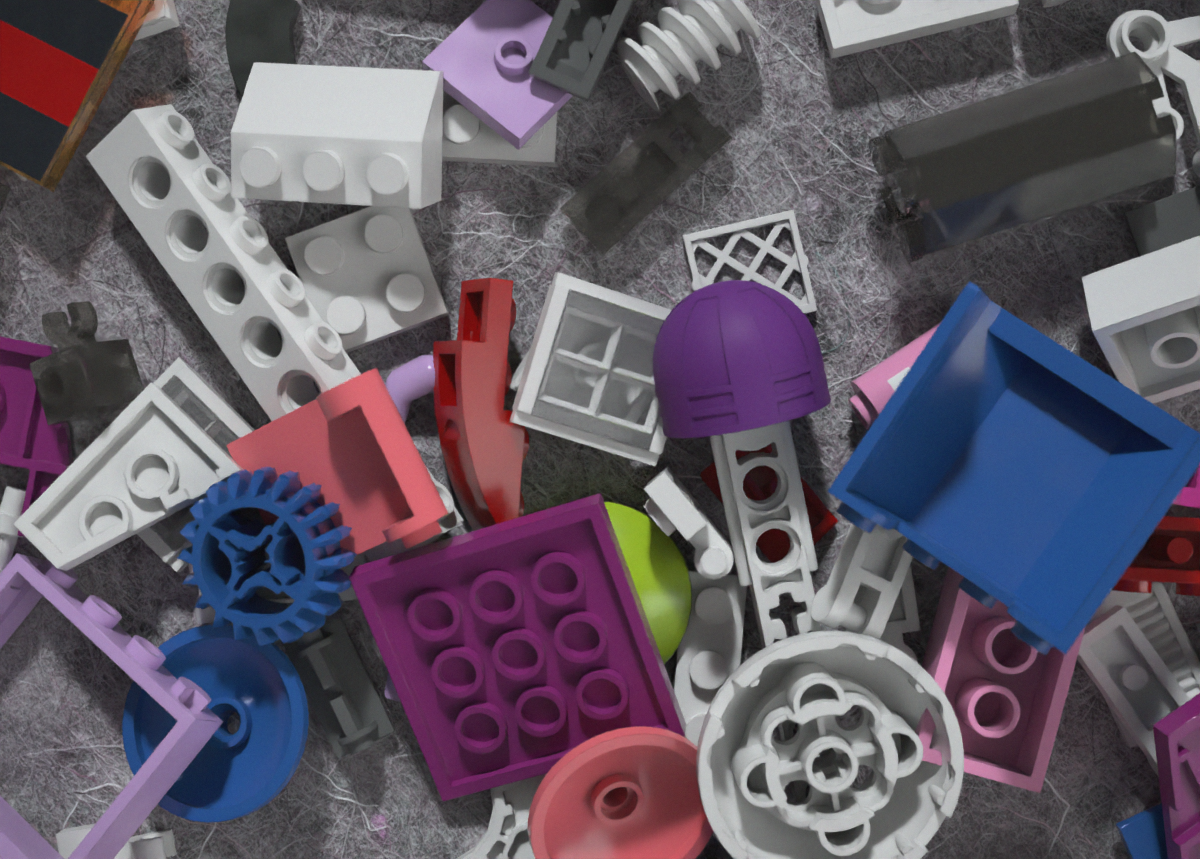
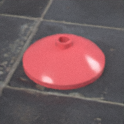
M644 726L609 731L595 736L572 749L551 768L533 797L528 816V837L535 859H696L713 833L698 790L696 775L697 746L685 737L672 731Z

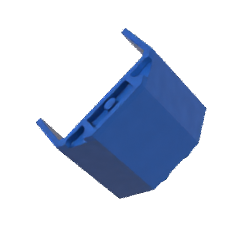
M969 281L827 492L842 501L836 511L858 528L870 534L876 525L887 530L895 529L907 538L902 548L915 559L936 570L940 562H943L962 575L963 579L958 584V587L969 596L991 609L997 601L1009 607L1007 612L1017 620L1011 631L1025 643L1045 655L1048 654L1052 646L1067 654L1199 467L1200 433L991 301L982 288Z

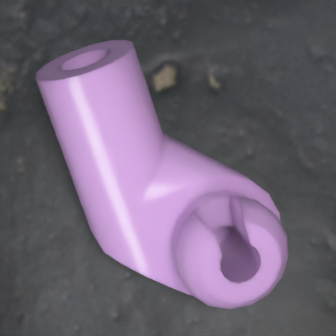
M421 355L392 370L387 377L385 385L404 424L413 400L429 392L434 394L435 368L433 355Z

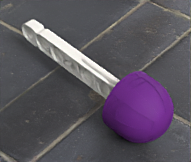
M729 280L710 284L698 289L680 301L662 324L653 351L654 390L659 402L658 410L663 421L662 429L664 436L670 438L710 437L740 586L750 585L762 649L774 644V639L783 640L787 638L785 625L776 613L769 614V609L779 606V595L783 593H788L795 602H801V606L794 608L791 613L794 630L798 635L822 631L821 624L812 619L811 605L815 593L810 571L817 570L818 564L789 420L808 415L826 407L831 403V397L818 338L808 318L794 302L780 292L757 282ZM771 443L772 453H750L738 460L736 459L735 452L737 450L757 451ZM756 466L771 467L775 470L778 477V485L775 492L769 498L762 501L749 499L743 490L745 475ZM769 529L786 531L790 538V548L787 555L775 563L764 562L756 554L758 537ZM835 715L836 723L841 726L839 715ZM785 720L778 724L781 741H788L793 738V729L796 722ZM831 748L821 751L819 757L815 758V760L826 758L830 754ZM795 779L790 782L791 791L797 803L806 799L808 782L802 779Z

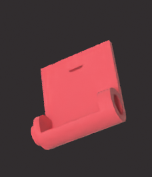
M377 368L329 389L306 405L226 445L233 460L243 469L251 471L253 474L255 470L262 467H275L278 477L288 471L299 472L301 489L311 483L322 485L317 502L321 506L330 502L340 504L336 515L332 516L331 519L336 528L341 525L352 528L350 535L340 540V546L357 555L386 541L390 543L401 538L405 548L408 549L442 532L437 520L447 515L448 511ZM257 508L265 525L268 526L278 520L279 517L277 515Z

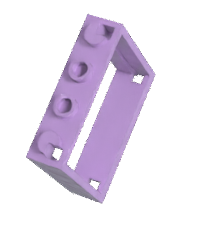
M16 553L0 573V649L44 596L178 721L68 858L114 859L223 721L207 707L211 702V698L202 688L185 677L175 678L162 666L166 657L154 644L138 635H134L132 638L118 625L122 616L113 606L98 596L90 595L88 597L74 584L78 579V575L72 569L68 571L60 570L48 559L43 560ZM0 796V859H64Z

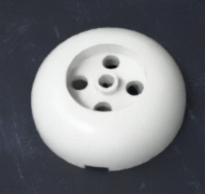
M816 631L785 638L767 646L741 664L728 677L710 704L702 724L696 754L698 790L704 811L720 843L734 859H921L928 852L925 846L938 831L945 817L951 818L957 805L964 773L963 741L958 720L945 693L933 677L916 661L892 645L870 636L844 631ZM853 705L860 706L861 717L855 725L842 727L836 723L835 715L843 716ZM926 707L935 723L930 747L941 752L942 766L922 760L923 745L915 730ZM785 720L797 722L798 730L792 739L780 742L772 737V732L779 723ZM831 748V752L826 758L815 760V758L819 757L821 751ZM859 765L871 767L870 775L858 789L850 787L856 779ZM795 779H802L810 785L808 797L800 803L788 801L784 792L786 785Z

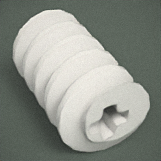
M678 0L680 13L671 7H664L659 10L657 16L660 29L650 22H643L638 26L637 32L641 46L628 37H623L618 41L617 49L625 73L641 97L653 110L660 112L655 92L659 89L674 100L680 97L675 80L678 75L681 74L695 85L701 82L696 62L700 59L715 70L720 68L721 63L716 47L720 44L735 55L739 54L741 46L736 34L739 30L742 29L756 40L761 37L762 33L755 18L742 0Z

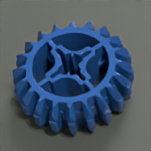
M262 467L255 470L254 474L244 469L231 474L227 481L222 480L212 484L206 490L207 497L196 501L193 507L189 509L195 520L185 524L179 533L193 545L183 549L177 559L191 564L193 568V573L187 575L182 584L192 587L198 585L202 593L194 608L205 609L211 606L216 611L212 628H223L233 622L234 641L247 640L255 635L259 646L271 645L279 640V638L283 643H291L301 638L304 632L313 633L325 624V620H327L326 615L330 616L340 609L343 600L338 593L349 589L351 585L349 575L341 568L353 563L357 554L340 546V540L348 537L352 529L343 525L336 528L331 519L332 516L336 515L340 504L330 502L321 506L317 502L322 485L311 483L301 489L299 472L288 471L278 477L275 467ZM245 507H254L269 511L279 518L276 522L267 526L258 519L250 522L240 513ZM270 542L266 550L263 549V545ZM266 552L268 553V555H269V557H270V559H268V560L266 559V557H265V555H264V553H266ZM267 563H271V567L263 570ZM262 587H267L277 595L285 592L295 601L292 603L270 601L256 594V591Z

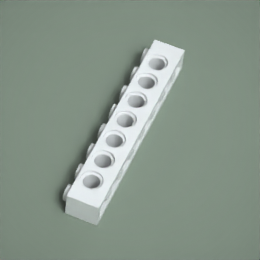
M172 104L132 110L86 155V158L270 420L274 421L315 400L319 394L314 387L313 381L318 386L320 394L360 375L361 373L343 349L340 336L329 324L324 322L309 301L300 279L286 268L269 244L264 228L259 222L250 217L238 198H231V183L228 177L207 156L195 139L194 130L187 119L176 112ZM241 278H242V280H243V282H244L245 289H244V287H243V285H242ZM277 329H278V331H279L280 334H281L282 341L280 340V338H279V336H278ZM429 470L428 472L448 511L447 515L437 520L442 532L408 549L405 548L401 538L390 543L386 541L364 552L370 562L432 544L464 521L454 507V501L450 492L444 485L435 480Z

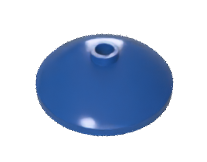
M213 625L194 627L173 636L158 647L166 657L162 666L175 678L185 677L202 688L211 698V702L207 707L223 721L158 803L160 807L171 814L191 821L224 822L235 820L267 805L284 789L294 775L301 761L307 741L309 727L307 698L304 686L294 665L274 643L259 646L255 635L247 640L234 641V631L231 625L223 628H212ZM134 680L127 694L122 720L123 744L133 775L138 772L178 722ZM235 712L240 718V727L232 735L228 730L227 722L230 715Z

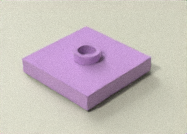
M486 0L422 61V70L444 71L443 90L518 150L573 96L528 74L553 17L531 0Z

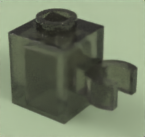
M90 301L67 304L71 326L65 312H53L42 315L44 333L53 344L58 346L59 351L29 363L48 425L100 418L128 407L144 390L129 340L119 339L96 342L94 335L97 331L98 318L95 308Z

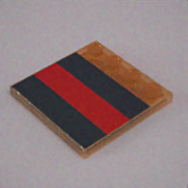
M0 0V165L52 192L55 191L155 0Z

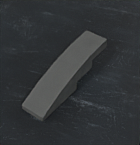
M561 0L528 72L529 76L588 102L637 0Z

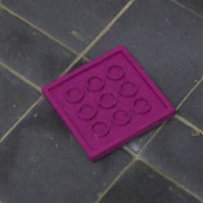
M601 493L358 565L353 568L349 576L442 801L547 774L563 756L578 745L595 736L616 729L644 726L656 727L685 736L686 722Z

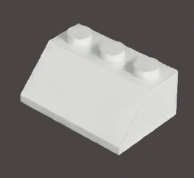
M265 62L253 63L231 130V198L422 209L441 201L444 71Z
M1200 236L1082 276L1092 332L1121 384L1151 403H1157L1200 389Z

